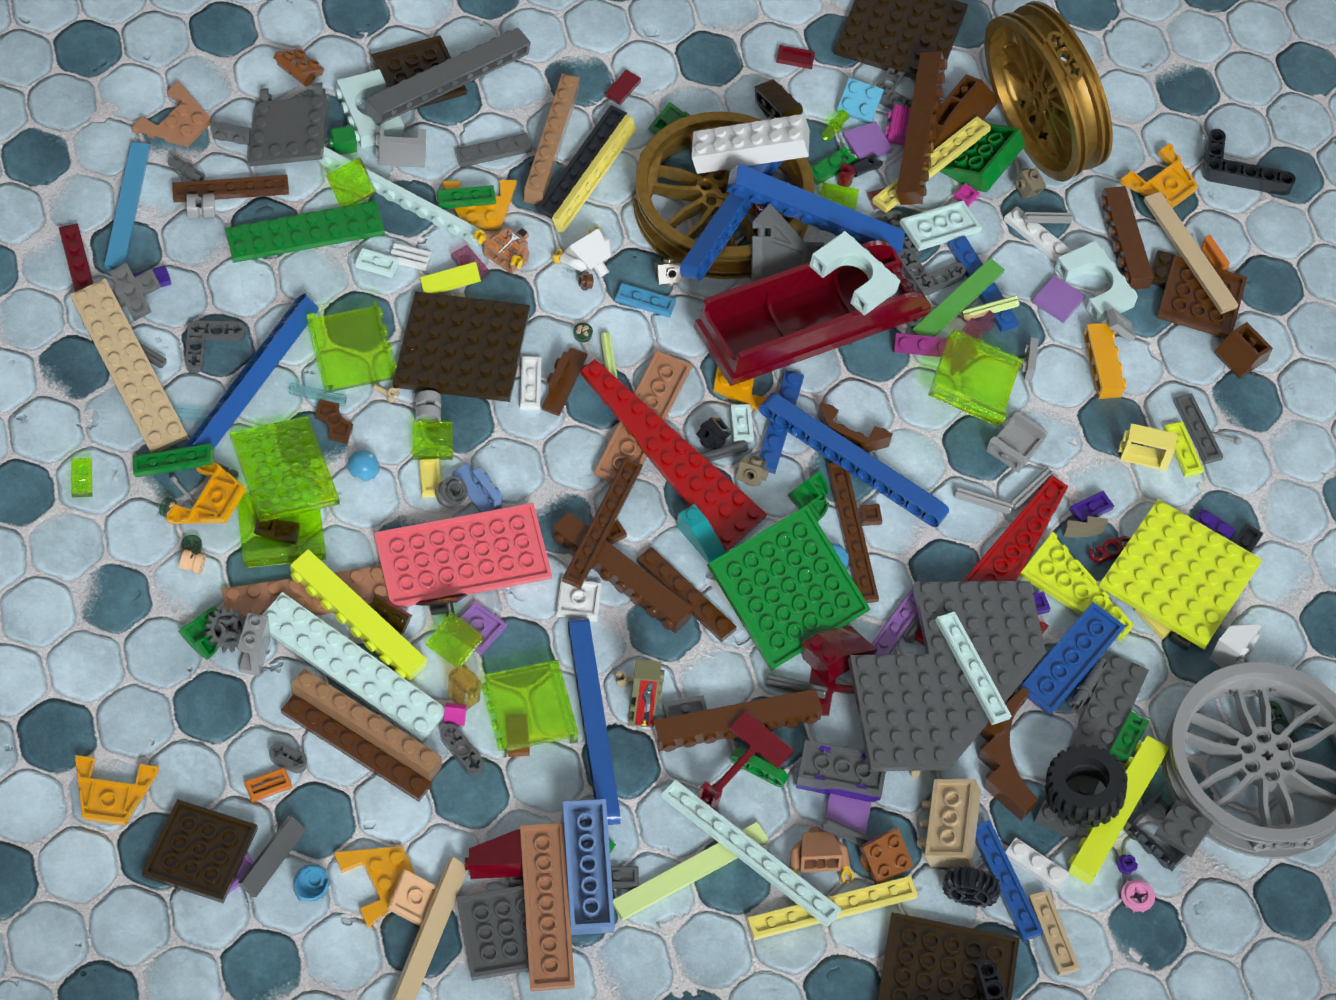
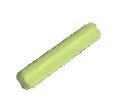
M1011 296L963 310V316L968 321L1018 307L1019 300L1017 296Z
M603 332L600 338L604 366L618 379L611 333Z

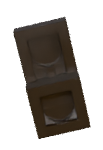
M258 514L254 534L279 542L296 544L301 526L298 522L279 520L278 516Z

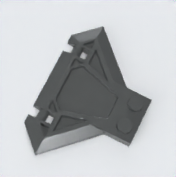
M769 203L752 221V228H757V236H752L751 282L809 263L813 253L822 248L824 242H805ZM765 228H768V236H765Z

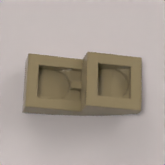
M1088 516L1086 522L1067 520L1063 537L1081 538L1101 534L1105 530L1108 519Z

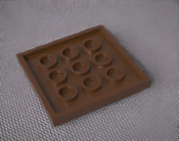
M1174 255L1157 318L1226 339L1234 330L1247 277L1213 267L1239 304L1236 309L1220 314L1183 258Z

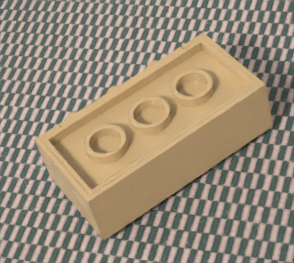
M934 779L932 800L922 802L923 809H930L929 820H920V828H928L927 839L917 840L918 847H926L925 857L930 867L973 866L981 795L976 779Z

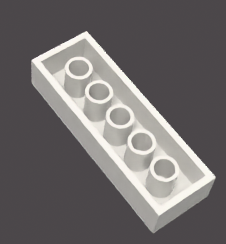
M805 114L693 131L692 160L697 174L732 169L738 164L751 166L809 157L810 130Z

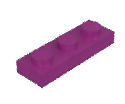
M895 333L893 352L952 358L954 339Z

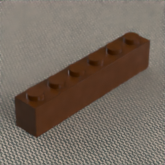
M1126 186L1104 188L1102 196L1099 197V204L1103 207L1104 220L1109 226V237L1113 239V250L1118 256V267L1122 269V275H1124L1127 283L1134 290L1150 288L1154 277Z

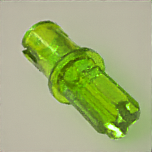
M840 110L836 117L829 121V125L822 132V137L825 141H830L837 132L842 130V125L850 117L845 110Z

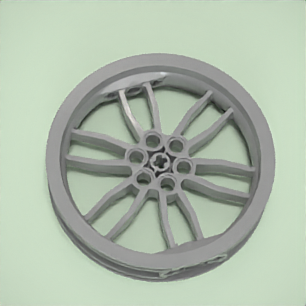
M1239 663L1221 668L1207 675L1194 685L1184 697L1165 738L1164 745L1170 748L1163 759V770L1174 802L1177 800L1212 821L1213 826L1206 837L1216 844L1242 855L1264 859H1281L1302 855L1320 847L1336 834V795L1312 784L1300 774L1314 776L1336 784V771L1321 764L1295 758L1294 756L1312 748L1327 736H1330L1336 746V694L1310 675L1294 668L1274 663ZM1255 695L1258 697L1262 716L1261 727H1256L1247 710L1244 697ZM1268 695L1288 701L1305 711L1280 735L1272 732L1271 707ZM1234 696L1238 719L1245 736L1220 721L1199 714V710L1214 699ZM1312 717L1324 728L1314 736L1295 743L1289 738L1294 730ZM1190 723H1194L1218 735L1230 745L1216 743L1189 733ZM1185 743L1209 755L1235 761L1236 763L1218 770L1198 784L1187 761ZM1237 776L1241 781L1233 791L1216 803L1204 792V790L1215 783ZM1249 784L1258 787V808L1262 826L1240 820L1222 809L1234 801ZM1285 784L1305 796L1331 805L1333 808L1315 823L1296 824L1292 801ZM1268 792L1274 793L1283 811L1286 824H1271Z

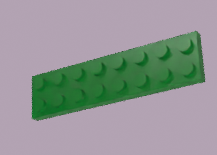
M376 200L225 228L233 263L385 235Z

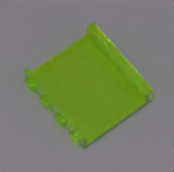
M373 301V306L321 317H315V313L307 314L306 323L324 393L383 382L394 378L397 364L391 358V354H393L391 342L387 343L386 324H382V308L377 306L376 301Z
M954 329L947 338L928 395L999 427L1006 419L1007 413L1005 410L1018 370L1024 364V361L1016 355L1008 354L998 347L984 343L981 339L973 338L963 331Z
M306 486L299 489L286 488L279 491L265 490L258 493H244L237 505L244 568L291 564L308 549L320 560H326L318 487ZM258 514L278 516L279 520L300 523L301 527L297 543L279 542L254 534Z
M558 660L485 674L484 683H481L483 695L488 697L489 701H486L489 714L492 713L493 720H491L493 732L498 734V738H496L498 751L502 750L504 758L507 757V751L563 739H568L569 744L578 742L579 732Z

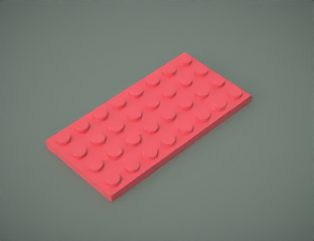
M534 503L374 532L389 602L399 608L413 606L416 603L463 594H476L552 579Z

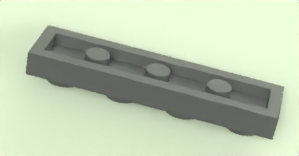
M527 133L457 148L455 149V155L460 168L532 152V145Z

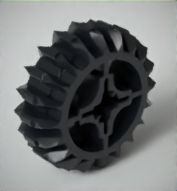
M957 866L946 871L942 882V890L944 891L943 894L947 898L953 899L955 903L958 902L962 905L974 906L976 908H986V906H992L997 902L1001 892V884L999 883L1000 880L995 875L990 874L989 871H983L974 866Z

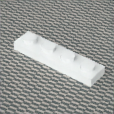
M1018 206L1004 217V221L1055 263L1058 257L1072 251L1039 223H1024L1022 219L1024 211Z

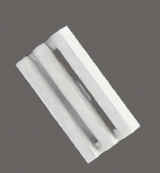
M394 243L390 256L399 259V265L426 271L431 258V252Z

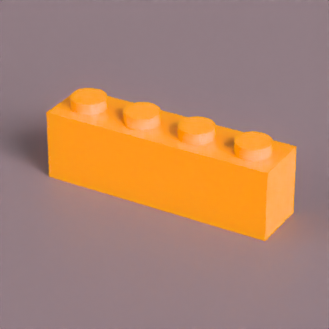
M1108 323L1087 324L1083 336L1098 399L1121 398L1123 391L1126 390V379L1122 377L1123 368L1122 363L1118 360V347L1114 344V331L1111 330Z

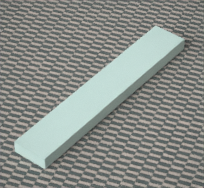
M955 611L938 616L935 621L991 725L1009 720L1012 715Z

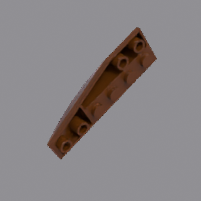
M966 74L941 104V109L937 113L938 125H935L936 139H933L934 150L978 116L984 120L996 106L997 100L995 95L981 79Z

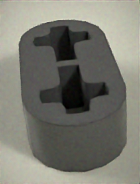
M280 742L270 747L269 756L274 764L285 767V769L296 774L306 770L307 757L302 752ZM282 750L283 755L275 756V752ZM300 759L301 764L295 766L294 761L297 762Z

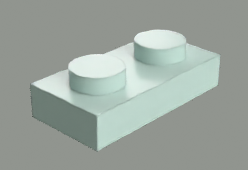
M362 248L355 267L392 278L399 264V259Z
M750 404L731 405L733 442H753L754 433Z

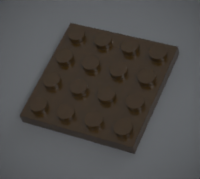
M441 35L371 54L376 70L380 69L386 83V88L392 87L402 80H407L417 73H422L432 66H437L451 58ZM463 85L414 109L467 95V89Z
M177 799L144 867L142 876L224 904L258 830L257 824Z

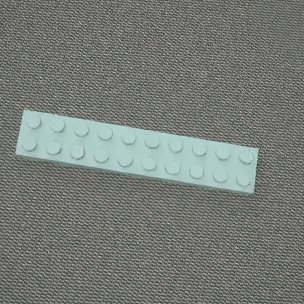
M282 592L263 613L264 616H269L270 636L423 744L443 720L444 706L402 678Z

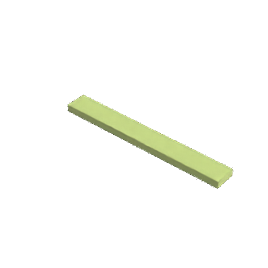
M758 822L741 830L760 846L769 840ZM717 843L613 900L614 909L620 919L624 921L736 860L738 857L720 843Z

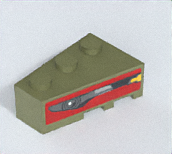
M636 659L629 714L630 726L653 728L656 705L661 700L665 670H661L660 661Z

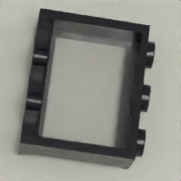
M1160 789L1127 822L1124 830L1131 839L1138 841L1148 854L1155 856L1161 866L1173 872L1188 855L1154 836L1156 830L1175 803L1172 802L1168 805L1163 801L1161 797L1164 791Z

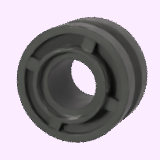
M455 476L448 477L440 482L435 489L437 501L446 508L457 506L465 501L468 495L465 482Z

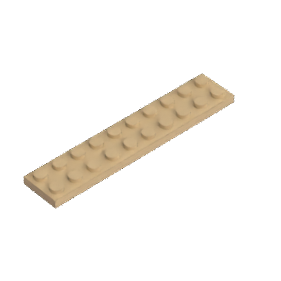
M103 279L70 294L78 314L150 453L160 452L188 439L183 425L107 280Z

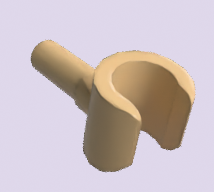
M377 384L373 386L374 389L386 395L387 401L390 403L395 402V397L391 395L399 397L400 392L396 388L387 390Z
M623 671L615 674L617 679L623 678L621 681H616L619 687H625L628 683L633 682V677L627 676Z

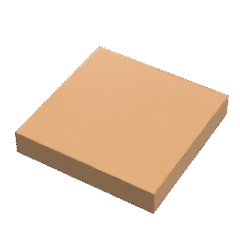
M404 869L398 879L387 909L421 926L437 886Z

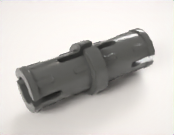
M172 155L169 158L168 165L178 170L180 175L187 176L193 181L204 180L205 174L195 169L191 163L181 160L176 155Z

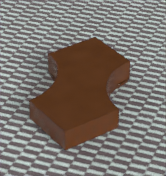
M320 399L315 419L320 420L327 426L329 440L348 444L353 431V424L341 416L339 412L340 403Z

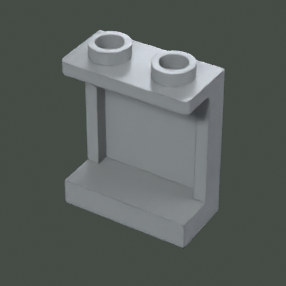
M380 128V134H376V157H379V165L425 168L426 129H418V138L384 136V128Z
M1015 411L1010 422L997 437L993 436L989 441L986 452L1019 473L1043 445L1048 432L1041 425H1037L1029 420L1024 414Z
M254 613L247 614L237 647L238 651L244 652L239 667L240 673L260 677L271 641L269 616Z

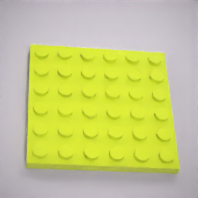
M1157 499L1100 582L1099 588L1205 650L1263 559Z

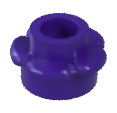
M1123 854L1118 858L1117 867L1122 874L1129 875L1136 871L1138 864L1135 857Z

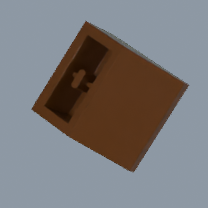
M1246 322L1233 330L1216 348L1214 353L1240 379L1268 361L1273 347Z

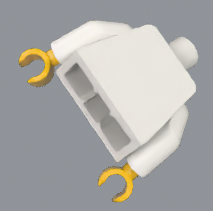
M596 226L595 231L589 229V234L570 245L564 251V254L560 248L556 250L557 255L551 254L554 263L562 262L580 272L587 271L589 273L595 270L598 276L602 278L609 273L604 263L611 257V240L600 232L599 226Z

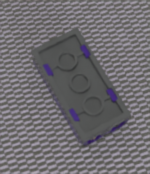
M805 740L796 788L827 795L831 793L868 802L880 801L886 772H869L866 753L863 751Z

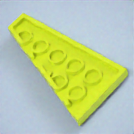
M1054 532L1050 534L1020 573V577L1030 581L1032 585L1080 616L1092 602L1100 606L1126 626L1125 630L1117 638L1120 642L1125 639L1133 628L1134 624L1119 607L1111 602L1110 596L1098 587L1097 581L1078 560L1072 557L1069 549L1065 544L1062 545Z

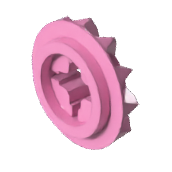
M1131 880L1121 890V901L1124 902L1126 908L1133 910V913L1136 911L1143 913L1153 906L1155 893L1148 883L1142 880ZM1135 892L1138 894V896H1144L1141 897L1140 903L1137 900V898H1131L1134 896Z

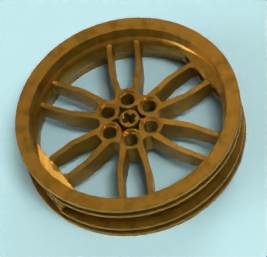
M1040 1L1028 2L1018 7L1014 12H1008L992 19L987 26L984 40L989 79L1007 125L1020 128L1025 143L1023 150L1033 164L1048 177L1063 182L1078 176L1083 170H1090L1105 163L1110 156L1113 143L1110 109L1097 70L1072 27L1056 10Z
M734 112L698 113L669 124L660 130L646 145L637 165L633 208L641 234L652 249L662 258L673 257L681 265L697 240L694 239L704 231L730 193L727 191L730 171L726 169L701 173L702 176L680 168L663 166L662 164L684 150L690 149L692 153L693 131L763 120ZM806 157L783 160L778 168L785 174L790 183L814 194L813 174ZM663 177L685 186L658 183V178ZM653 194L675 200L694 202L682 208L666 222L654 207L651 198ZM753 204L747 214L757 217L758 214ZM779 213L803 239L808 224ZM698 214L703 215L699 222L685 235L674 229L682 222ZM747 216L741 221L739 227L746 235L750 245L736 246L732 235L726 243L727 246H724L704 277L715 279L751 277L752 236H755V233Z

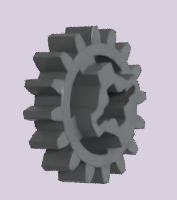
M223 607L220 609V614L215 610L212 613L213 617L209 616L207 619L210 624L204 626V629L209 630L205 637L211 638L208 644L214 643V650L221 647L222 653H225L227 649L233 653L235 647H238L246 616H239L240 610L233 613V607H230L228 612H226ZM227 617V618H230V619H229V620H223V619H221V618ZM226 627L230 628L229 633L225 632ZM232 640L233 643H225V641Z

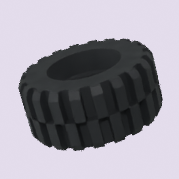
M1079 744V747L1073 745L1067 747L1066 752L1062 750L1057 753V757L1051 760L1050 767L1047 769L1045 793L1050 809L1053 813L1058 812L1059 819L1062 821L1066 819L1068 824L1073 826L1079 824L1081 825L1080 827L1087 828V825L1098 827L1101 822L1106 824L1111 821V817L1115 818L1119 814V810L1123 808L1126 799L1128 777L1123 763L1119 762V758L1115 754L1110 755L1109 750L1105 748L1099 749L1097 745L1093 744L1091 747L1086 746V744ZM1086 775L1101 781L1106 789L1094 796H1083L1073 792L1066 783L1074 777Z

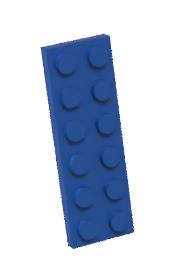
M1092 602L1020 686L1019 690L1023 687L1030 692L1027 699L1052 716L1125 630L1126 626Z

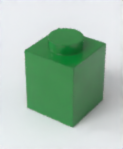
M348 126L331 129V137H328L330 149L333 148L334 152L340 155L357 152V139L354 127Z

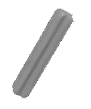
M1024 212L1022 219L1024 223L1070 224L1072 223L1073 216L1072 213Z
M1045 468L1010 500V503L1013 504L1012 508L1018 510L1054 475L1053 471Z
M957 487L954 495L957 499L1006 514H1010L1013 504L962 487Z

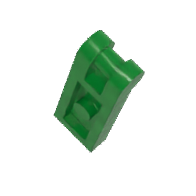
M847 145L843 146L839 151L810 166L814 183L816 185L823 183L839 174L842 164L853 165L858 162L859 158L850 152L851 149Z
M1131 710L1109 754H1115L1119 760L1127 763L1141 739L1150 718L1142 717L1136 711Z

